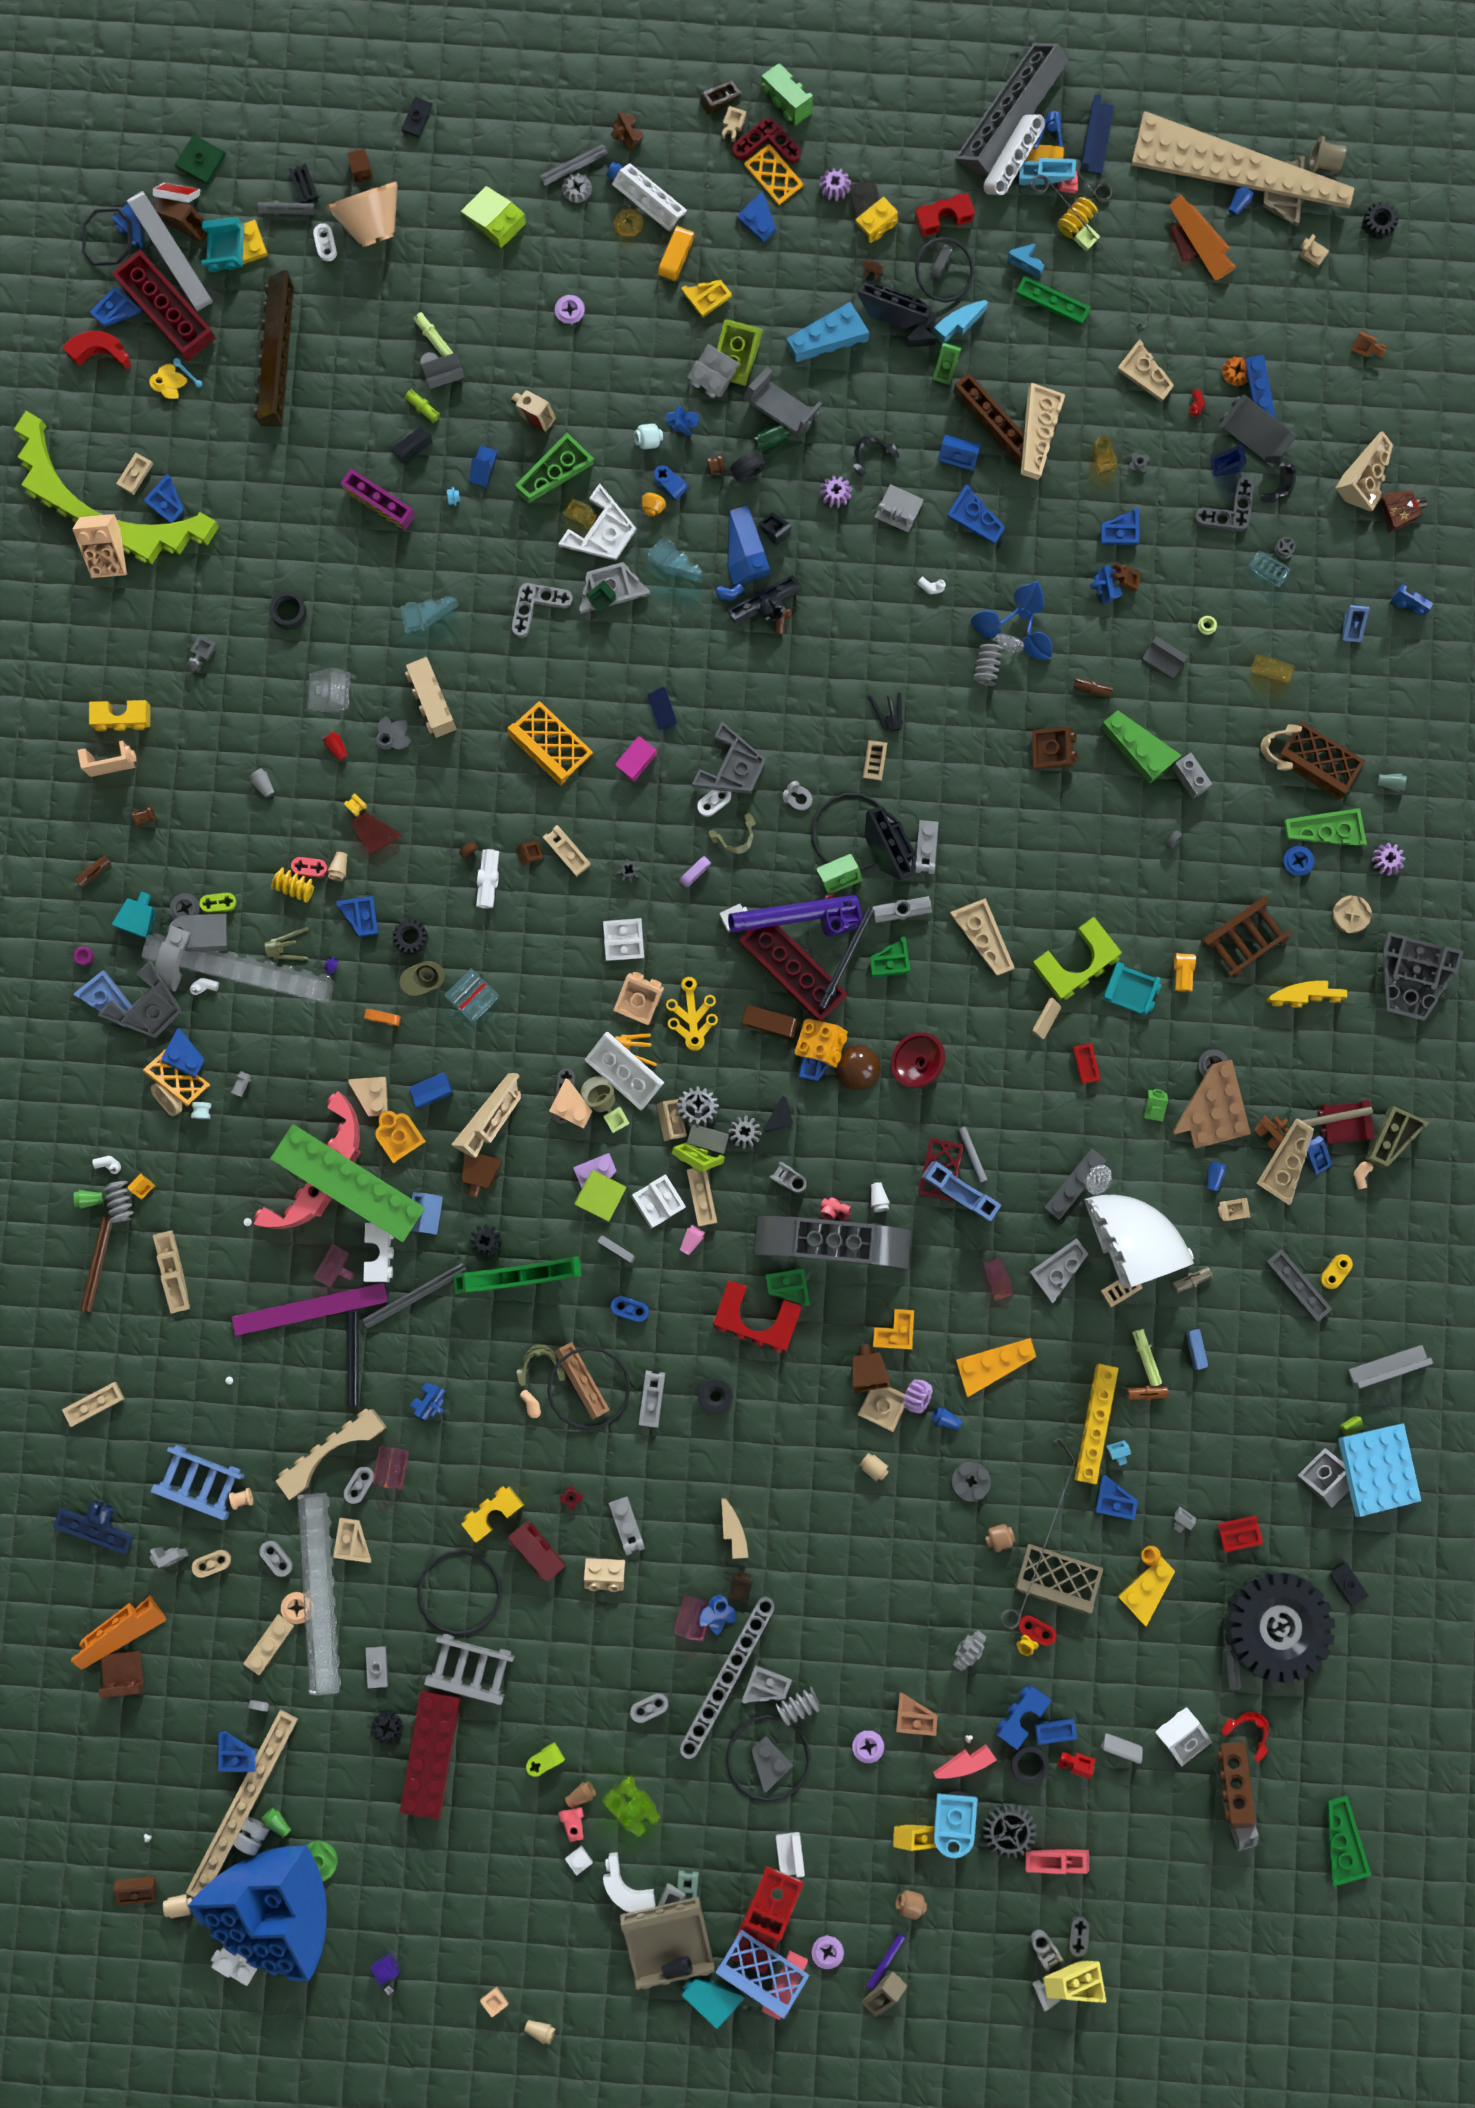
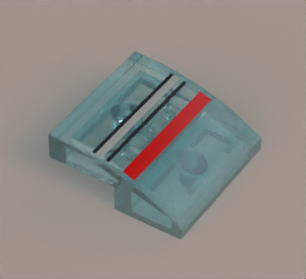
M472 968L444 995L472 1023L500 997Z

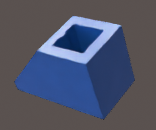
M126 204L121 210L132 222L131 245L133 247L138 246L143 250L145 248V230L129 204ZM118 212L112 217L116 224L114 227L121 235L125 234L128 236V222Z

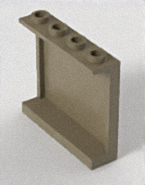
M699 1897L620 1915L621 1928L625 1935L634 1972L636 1990L649 1989L660 1984L667 1985L673 1981L688 1980L694 1976H706L715 1972L714 1960ZM681 1955L690 1957L693 1971L688 1976L664 1978L661 1970L663 1965Z

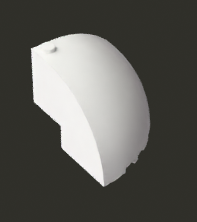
M1100 1195L1084 1199L1103 1253H1110L1123 1289L1194 1264L1192 1251L1190 1248H1187L1179 1232L1162 1213L1152 1206L1135 1198L1121 1195Z

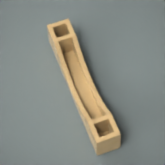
M366 1408L357 1415L358 1419L352 1423L350 1420L341 1427L343 1430L340 1433L336 1434L334 1432L326 1438L327 1442L324 1445L320 1446L318 1444L310 1450L311 1454L308 1457L302 1456L294 1462L296 1466L290 1470L286 1468L278 1474L280 1478L276 1480V1483L289 1500L295 1498L308 1488L316 1466L331 1450L350 1441L372 1440L387 1428L374 1409L368 1411Z

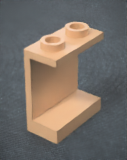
M119 741L122 756L95 761V758L86 749L78 750L81 769L90 777L135 768L136 755L134 750H131L130 746H127L123 741Z

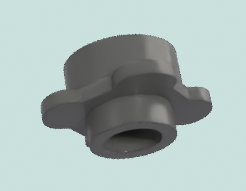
M1134 452L1131 455L1132 462L1129 464V468L1136 472H1146V465L1150 460L1149 456L1139 455L1137 452Z

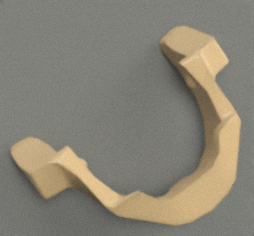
M1287 725L1286 730L1270 733L1263 738L1261 752L1267 761L1277 764V769L1282 771L1290 770L1293 764L1280 760L1270 753V740L1275 738L1276 735L1291 736L1292 733L1300 732L1302 727Z

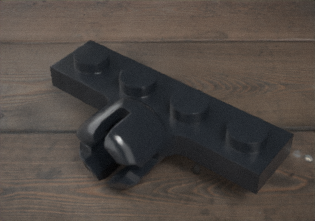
M790 575L727 611L736 625L745 622L756 614H762L767 621L776 622L774 616L781 619L785 612L781 601L802 590L797 579Z

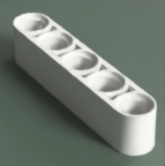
M1024 115L984 182V191L988 195H1003L1007 192L1044 128L1045 122L1041 115Z

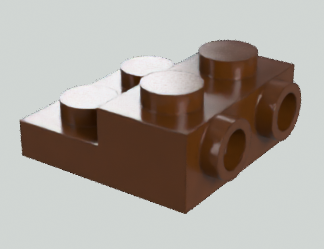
M1069 726L1032 731L1034 769L1074 767V762L1078 759L1077 751L1073 750V743L1077 742L1076 732H1073Z

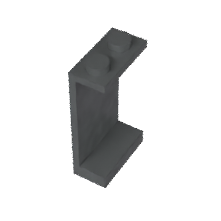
M766 367L748 386L744 400L798 436L803 431H808L812 421L816 422L821 415L819 410L822 403L819 401L813 409L809 408L771 383L769 380L773 370Z
M1242 395L1241 398L1238 396L1231 404L1233 406L1232 410L1229 413L1226 411L1219 420L1222 422L1219 427L1227 430L1264 460L1267 456H1282L1297 438L1296 434L1245 395ZM1266 462L1271 467L1275 466L1273 463Z

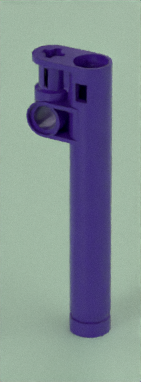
M851 895L730 913L728 915V925L731 932L820 919L823 933L828 937H834L837 934L856 930L862 919V914L857 896ZM831 923L836 926V930L831 927Z

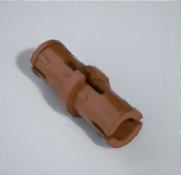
M1145 1386V1388H1128V1400L1146 1399V1401H1151V1399H1168V1387Z

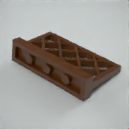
M1300 721L1298 726H1301L1303 730L1308 732L1309 738L1300 739L1299 732L1293 733L1277 758L1291 762L1293 764L1292 771L1338 800H1341L1365 761ZM1321 740L1324 742L1325 748L1316 749L1314 741ZM1310 741L1312 750L1304 751L1302 743ZM1292 744H1298L1300 752L1294 753L1288 748ZM1331 750L1340 752L1341 758L1333 759ZM1326 751L1328 760L1320 762L1318 753ZM1314 754L1316 762H1308L1305 755ZM1353 760L1358 763V766L1354 769H1349L1347 761ZM1343 762L1345 770L1336 772L1334 763ZM1330 764L1332 773L1324 772L1321 765ZM1346 774L1348 780L1346 785L1339 781L1338 775Z

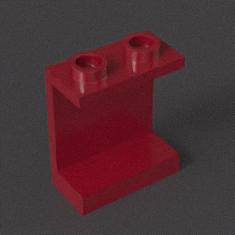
M1370 1100L1339 1105L1325 1104L1320 1106L1318 1117L1371 1107ZM1372 1114L1322 1124L1320 1137L1324 1140L1325 1144L1375 1139Z

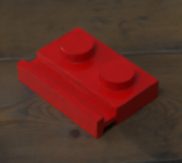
M1256 1515L1217 1524L1223 1552L1263 1544Z

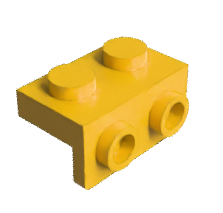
M882 197L856 218L855 221L867 234L868 241L872 243L874 240L880 239L886 230L892 229L897 224L898 211Z

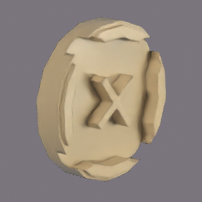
M1349 895L1340 899L1335 904L1333 920L1341 931L1355 934L1364 930L1370 923L1371 908L1363 898Z

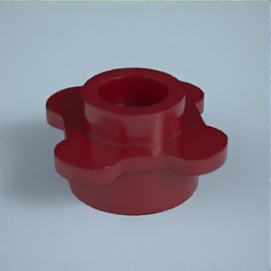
M573 1486L567 1487L565 1494L560 1496V1501L568 1505L570 1510L575 1509L576 1504L583 1500V1495L576 1492Z

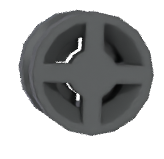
M1289 537L1281 538L1274 548L1276 557L1282 560L1290 558L1296 548L1294 540Z

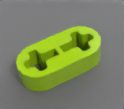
M231 893L205 895L199 903L201 910L208 914L232 911L237 904L234 895ZM226 898L233 901L229 907H226L224 903L219 904V902H225ZM206 900H210L211 903H217L211 905L210 909L203 906V904H206Z

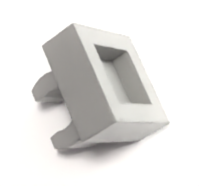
M1181 1507L1175 1512L1174 1519L1177 1521L1174 1524V1529L1181 1533L1185 1527L1189 1530L1194 1527L1196 1522L1194 1516Z

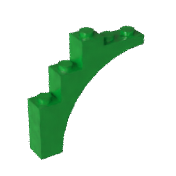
M578 1256L523 1266L453 1275L455 1294L493 1291L581 1276V1264Z

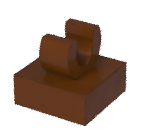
M866 259L863 268L867 270L864 273V277L867 278L869 272H873L875 274L874 281H876L879 273L883 272L885 264Z

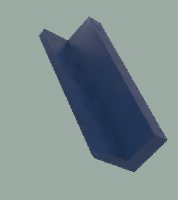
M1095 94L1080 171L1101 175L1114 105L1101 103L1102 95Z

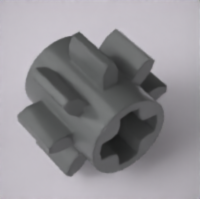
M626 859L624 865L619 863L622 870L617 873L618 875H623L622 882L627 879L632 883V879H639L637 872L641 871V867H635L636 861L631 863ZM632 868L633 873H628L627 875L625 869L629 870Z

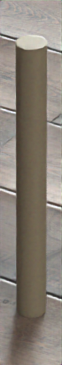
M1372 1107L1301 1121L1311 1127L1371 1115L1373 1110Z

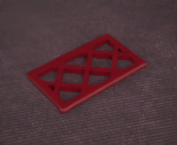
M930 1138L922 1175L928 1168L929 1162L931 1160L938 1162L936 1157L945 1152L951 1162L944 1167L947 1168L953 1164L955 1167L954 1176L957 1177L964 1144ZM933 1143H938L943 1148L936 1155H933L931 1152ZM952 1147L959 1148L958 1157L953 1160L948 1152ZM921 1177L918 1194L952 1202V1197L943 1196L934 1185V1190L931 1192L923 1191L926 1180Z

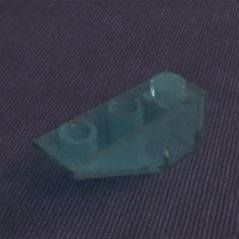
M662 537L647 552L648 559L659 570L691 580L703 581L702 569L696 564L693 566L685 553H679L671 540H665Z
M446 596L442 600L427 599L423 603L408 602L401 606L405 632L426 630L459 606L457 598Z

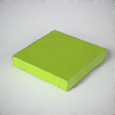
M591 1170L574 1204L610 1221L627 1187Z

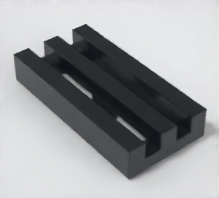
M304 163L301 167L296 166L295 169H289L300 203H308L319 199L307 165ZM303 171L306 173L313 196L309 195L301 173ZM298 173L306 195L305 199L302 197L294 174Z

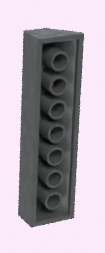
M1058 43L1032 44L954 158L958 163L978 175H989L1021 118L1024 115H1032L1035 112V109L1044 99L1045 94L1055 83L1056 78L1069 61V58Z

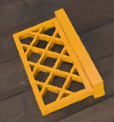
M540 701L507 729V735L560 786L593 754V751ZM540 708L545 713V719H534V712ZM523 722H532V731H523L519 726ZM534 723H545V731H534ZM547 723L557 724L558 732L547 731ZM534 735H545V744H537L534 741ZM547 735H557L558 744H547ZM561 736H569L572 739V744H561ZM547 748H558V757H551L547 753ZM561 748H572V757H561ZM574 748H581L586 754L583 757H574ZM561 761H572V767L566 772L561 767Z

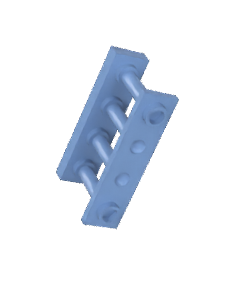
M182 1446L168 1447L167 1451L174 1454L163 1482L154 1484L151 1492L216 1518L226 1520L230 1511L225 1510V1503L235 1478L243 1479L245 1475L240 1473L241 1470L236 1467L230 1466L226 1468L187 1453L186 1448ZM181 1457H184L192 1462L181 1489L175 1491L171 1489L172 1486L170 1484ZM199 1464L209 1467L210 1470L200 1495L193 1498L189 1496L190 1492L188 1491ZM217 1471L227 1474L228 1477L218 1502L212 1505L207 1503V1496Z

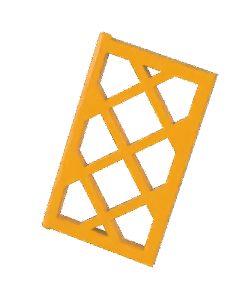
M770 144L744 162V166L778 205H781V203L804 186ZM767 151H770L774 156V160L763 159V156ZM759 162V171H754L750 164ZM763 163L773 164V173L762 172ZM776 164L782 165L786 170V174L775 173ZM761 176L772 177L771 185H766ZM775 177L786 178L785 187L774 186ZM788 178L794 179L798 185L794 188L788 187ZM773 190L784 191V196L778 199Z
M165 1049L143 1069V1072L188 1107L201 1093L210 1087V1084L199 1075L196 1078L190 1075H178V1070L175 1068V1075H164L163 1068H173L161 1062V1058L166 1051ZM160 1067V1075H155L150 1069ZM164 1080H175L176 1088L170 1087ZM179 1080H190V1088H179ZM193 1080H198L203 1086L201 1088H194ZM180 1092H191V1097L187 1100Z

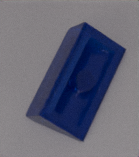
M665 686L647 694L659 730L676 725L677 720Z

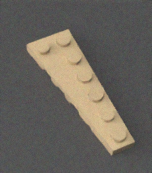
M1031 383L1028 387L1021 474L1038 480L1043 472L1050 448V441L1054 434L1053 431L1058 421L1057 417L1061 411L1065 394Z

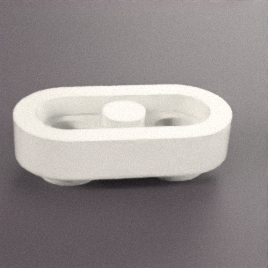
M319 224L313 231L317 251L323 261L329 262L335 259L337 255L333 233L327 224ZM322 234H327L326 237H321ZM326 251H331L330 254H325Z
M711 790L699 800V813L705 817L712 816L731 800V792ZM724 793L725 798L720 799L718 795ZM710 805L711 808L710 810H705L704 806Z

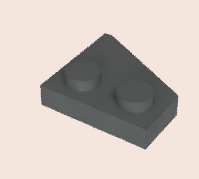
M767 1736L752 1748L763 1791L766 1793L793 1767V1764Z

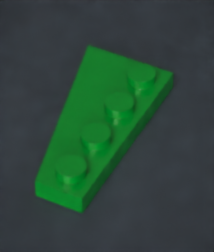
M1342 1796L1328 1800L1327 1812L1332 1886L1335 1887L1372 1876L1348 1797Z

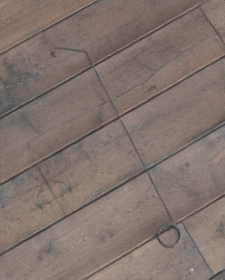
M1013 51L1010 53L1007 63L1005 65V69L1007 67L1008 61L1012 53H1015V57L1020 56L1018 55V51ZM1076 169L1077 173H1078V174L1080 175V177L1084 180V178L1081 176V174H1080V173L1078 172V170ZM1084 180L1098 201L1105 202L1110 199L1112 189L1108 184H1099L1095 191H1093ZM1103 186L1110 190V195L1105 199H1101L1096 195V190Z
M1038 174L1032 179L1031 188L1034 192L1042 194L1048 189L1051 182L1046 176ZM1040 177L1044 179L1045 182L1043 183L1046 184L1045 190L1040 191L1035 188V178ZM1056 190V192L1061 196V198L1066 202V204L1081 220L1077 213L1072 209V207L1067 203V201L1062 197V195ZM1081 220V222L1085 225V227L1090 231V233L1095 237V239H1096V240L1100 243V245L1105 249V247L1101 244V242L1096 238V236L1091 232V230H1090V229L1086 226V224ZM1135 285V287L1139 290V292L1144 296V298H1145V299L1149 302V304H1150V305H1149V309H1148V314H1147V319H1146L1145 326H1142V323H1140V322H1139V324L1136 325V326H1138V327L1144 328V327H1146V325H1147V321H1148V316H1149V311H1150L1151 303H1150V301L1145 297V295L1140 291V289Z
M1058 1438V1439H1056V1440H1053V1441H1054V1443H1053L1054 1445H1057V1442H1056V1441H1057V1440H1060V1441L1063 1443V1445L1065 1446L1064 1442H1063L1061 1439ZM1071 1455V1457H1072L1073 1460H1074V1463H1073V1466H1072V1470H1073L1076 1461H1075L1074 1457ZM1071 1470L1070 1475H1069V1477H1068V1480H1067V1483H1066L1064 1492H1063V1494H1062L1060 1503H1059V1505H1058V1509H1057V1511H1056V1514H1055V1517H1054V1519H1053V1522H1052V1525H1051L1049 1534H1048L1047 1539H1046V1542H1045V1544H1044L1043 1551H1044V1549H1045V1546H1046L1048 1537H1049V1535H1050L1052 1526H1053V1524H1054V1521H1055L1057 1512H1058V1510H1059V1507H1060V1504H1061L1063 1495H1064V1493H1065L1067 1484H1068V1482H1069V1478H1070V1476H1071L1072 1470ZM1040 1559L1020 1614L1011 1609L1002 1613L1001 1623L1005 1628L1013 1629L1018 1626ZM1008 1611H1013L1018 1618L1016 1625L1013 1627H1007L1003 1622V1616Z

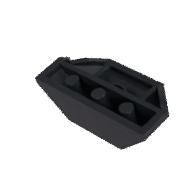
M863 282L857 292L870 317L892 324L897 328L906 329L926 321L932 310V307L921 299L881 284Z
M883 806L868 810L866 812L864 837L880 870L898 880L913 876L915 874L916 854L900 821L887 812Z

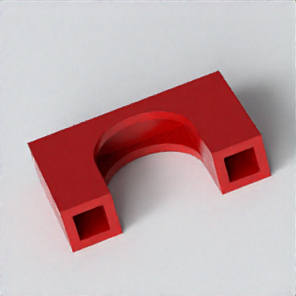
M729 1280L713 1325H716V1330L727 1333V1330L735 1332L734 1336L743 1340L746 1337L752 1338V1343L760 1346L766 1343L771 1345V1350L782 1353V1350L786 1351L802 1306L783 1300L777 1320L772 1327L764 1331L751 1330L743 1324L739 1314L747 1286Z

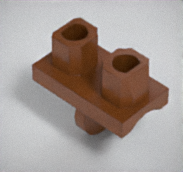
M1264 1115L1260 1119V1123L1255 1128V1131L1261 1137L1268 1131L1273 1135L1267 1144L1274 1151L1280 1146L1285 1137L1280 1129L1285 1134L1289 1131L1285 1126L1288 1120L1285 1118L1281 1121L1276 1116L1272 1119L1277 1125L1275 1126Z

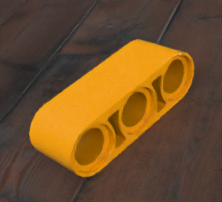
M679 226L675 228L659 265L658 275L673 281L677 280L693 243L695 232Z

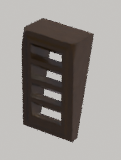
M730 80L701 93L700 104L707 114L710 115L741 97V92L734 82Z

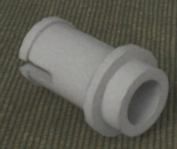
M240 1071L236 1075L238 1078L231 1093L243 1097L248 1082H251V1075Z

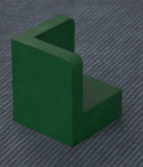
M604 580L586 594L587 600L598 613H601L617 600L615 592Z

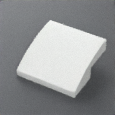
M641 918L603 921L606 961L644 958Z
M666 1174L631 1196L650 1229L686 1208Z

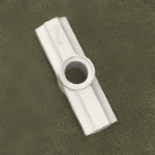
M486 849L482 852L481 869L478 871L477 907L493 908L495 888L498 886L499 877L497 872L499 851Z

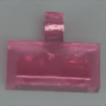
M332 1244L314 1279L332 1288L338 1275L352 1281L355 1274L343 1268L350 1253Z

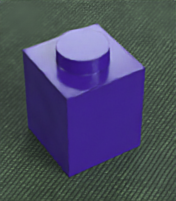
M392 1953L375 1961L370 1967L379 1985L395 1978L401 1971Z

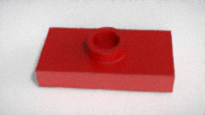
M1092 1043L1073 1047L1081 1085L1100 1081Z

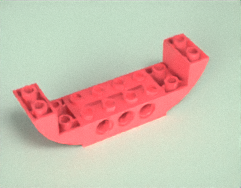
M337 1091L336 1094L333 1093L328 1099L327 1103L329 1105L327 1108L346 1119V1121L339 1125L336 1131L338 1132L335 1139L332 1138L327 1146L355 1163L361 1153L359 1150L360 1127L352 1105L343 1094ZM307 1182L304 1188H300L296 1193L294 1204L287 1207L284 1213L286 1215L285 1218L273 1210L264 1207L256 1213L254 1224L271 1229H287L299 1226L310 1221L315 1216L321 1217L332 1197L321 1190L314 1197L313 1192L317 1188Z

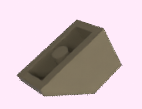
M891 1972L875 1986L861 2003L877 2017L898 2002L907 1985L899 1976Z

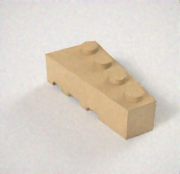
M425 657L407 664L408 671L405 674L409 683L413 682L415 688L412 691L416 700L420 699L422 705L419 708L422 716H427L429 722L426 723L429 733H434L437 738L457 730L428 658Z

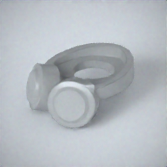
M798 781L791 782L787 786V790L783 792L784 803H788L796 810H806L812 804L810 792L806 788L801 787ZM795 792L798 795H805L807 798L806 803L798 804L796 798L791 793Z

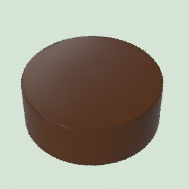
M470 842L459 850V854L465 859L475 853L478 847L475 842Z

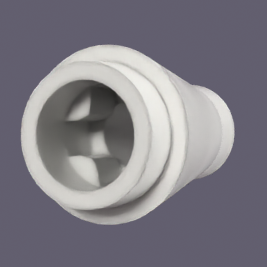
M882 1183L871 1184V1208L874 1209V1212L888 1210L890 1202Z

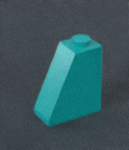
M699 1976L686 1980L682 1985V1996L716 2029L719 2028L744 1999L742 1991Z

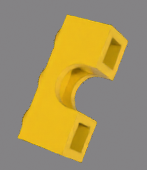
M146 700L127 701L125 713L115 716L113 715V706L108 701L89 702V724L96 731H106L107 728H114L117 731H123L126 728L144 730V727H150V704Z
M503 1486L494 1493L496 1495L491 1501L486 1499L479 1505L481 1508L476 1513L471 1511L463 1518L465 1522L462 1523V1526L475 1543L493 1530L488 1523V1515L492 1510H499L508 1518L524 1505L511 1487L505 1489Z

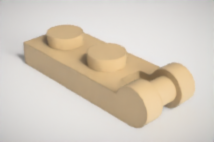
M558 825L553 828L551 833L543 836L546 843L576 877L591 865ZM559 836L561 840L555 843L553 840Z

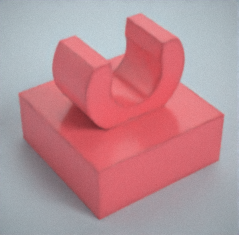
M1075 171V179L1058 182V191L1068 193L1078 191L1077 171Z

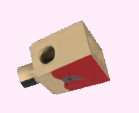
M525 391L523 395L518 393L513 395L511 402L516 405L520 416L546 433L556 419L549 402L529 391Z

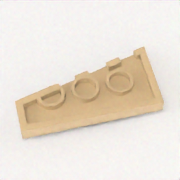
M986 898L950 912V915L996 976L1014 970V965Z
M1295 1119L1257 1182L1258 1185L1288 1205L1292 1203L1314 1131L1312 1127L1300 1119Z

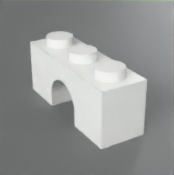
M365 1223V1243L376 1244L380 1249V1255L373 1262H364V1282H390V1278H393V1266H390V1259H393L394 1249L390 1247L394 1236L373 1223Z

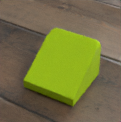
M1354 1416L1341 1424L1340 1428L1345 1436L1354 1435L1363 1429V1422L1361 1417Z

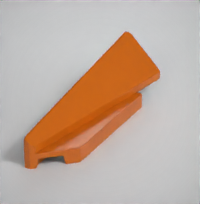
M1179 195L1170 204V208L1212 277L1217 281L1236 268L1225 255L1230 247L1192 204L1189 205L1182 195Z
M148 1596L136 1608L129 1603L81 1640L79 1644L81 1651L72 1657L71 1662L83 1670L165 1622L166 1617L151 1596Z

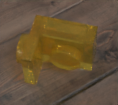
M572 499L563 514L566 518L580 523L587 530L597 517V513L590 505Z

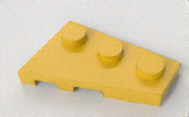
M1161 1557L1158 1564L1148 1567L1118 1596L1144 1626H1147L1175 1571Z

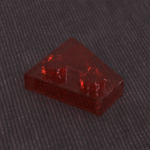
M367 812L351 821L370 855L402 837L400 832L395 831Z

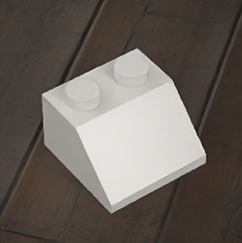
M1187 1707L1178 1712L1174 1718L1163 1724L1156 1731L1161 1741L1181 1767L1212 1743L1202 1725Z

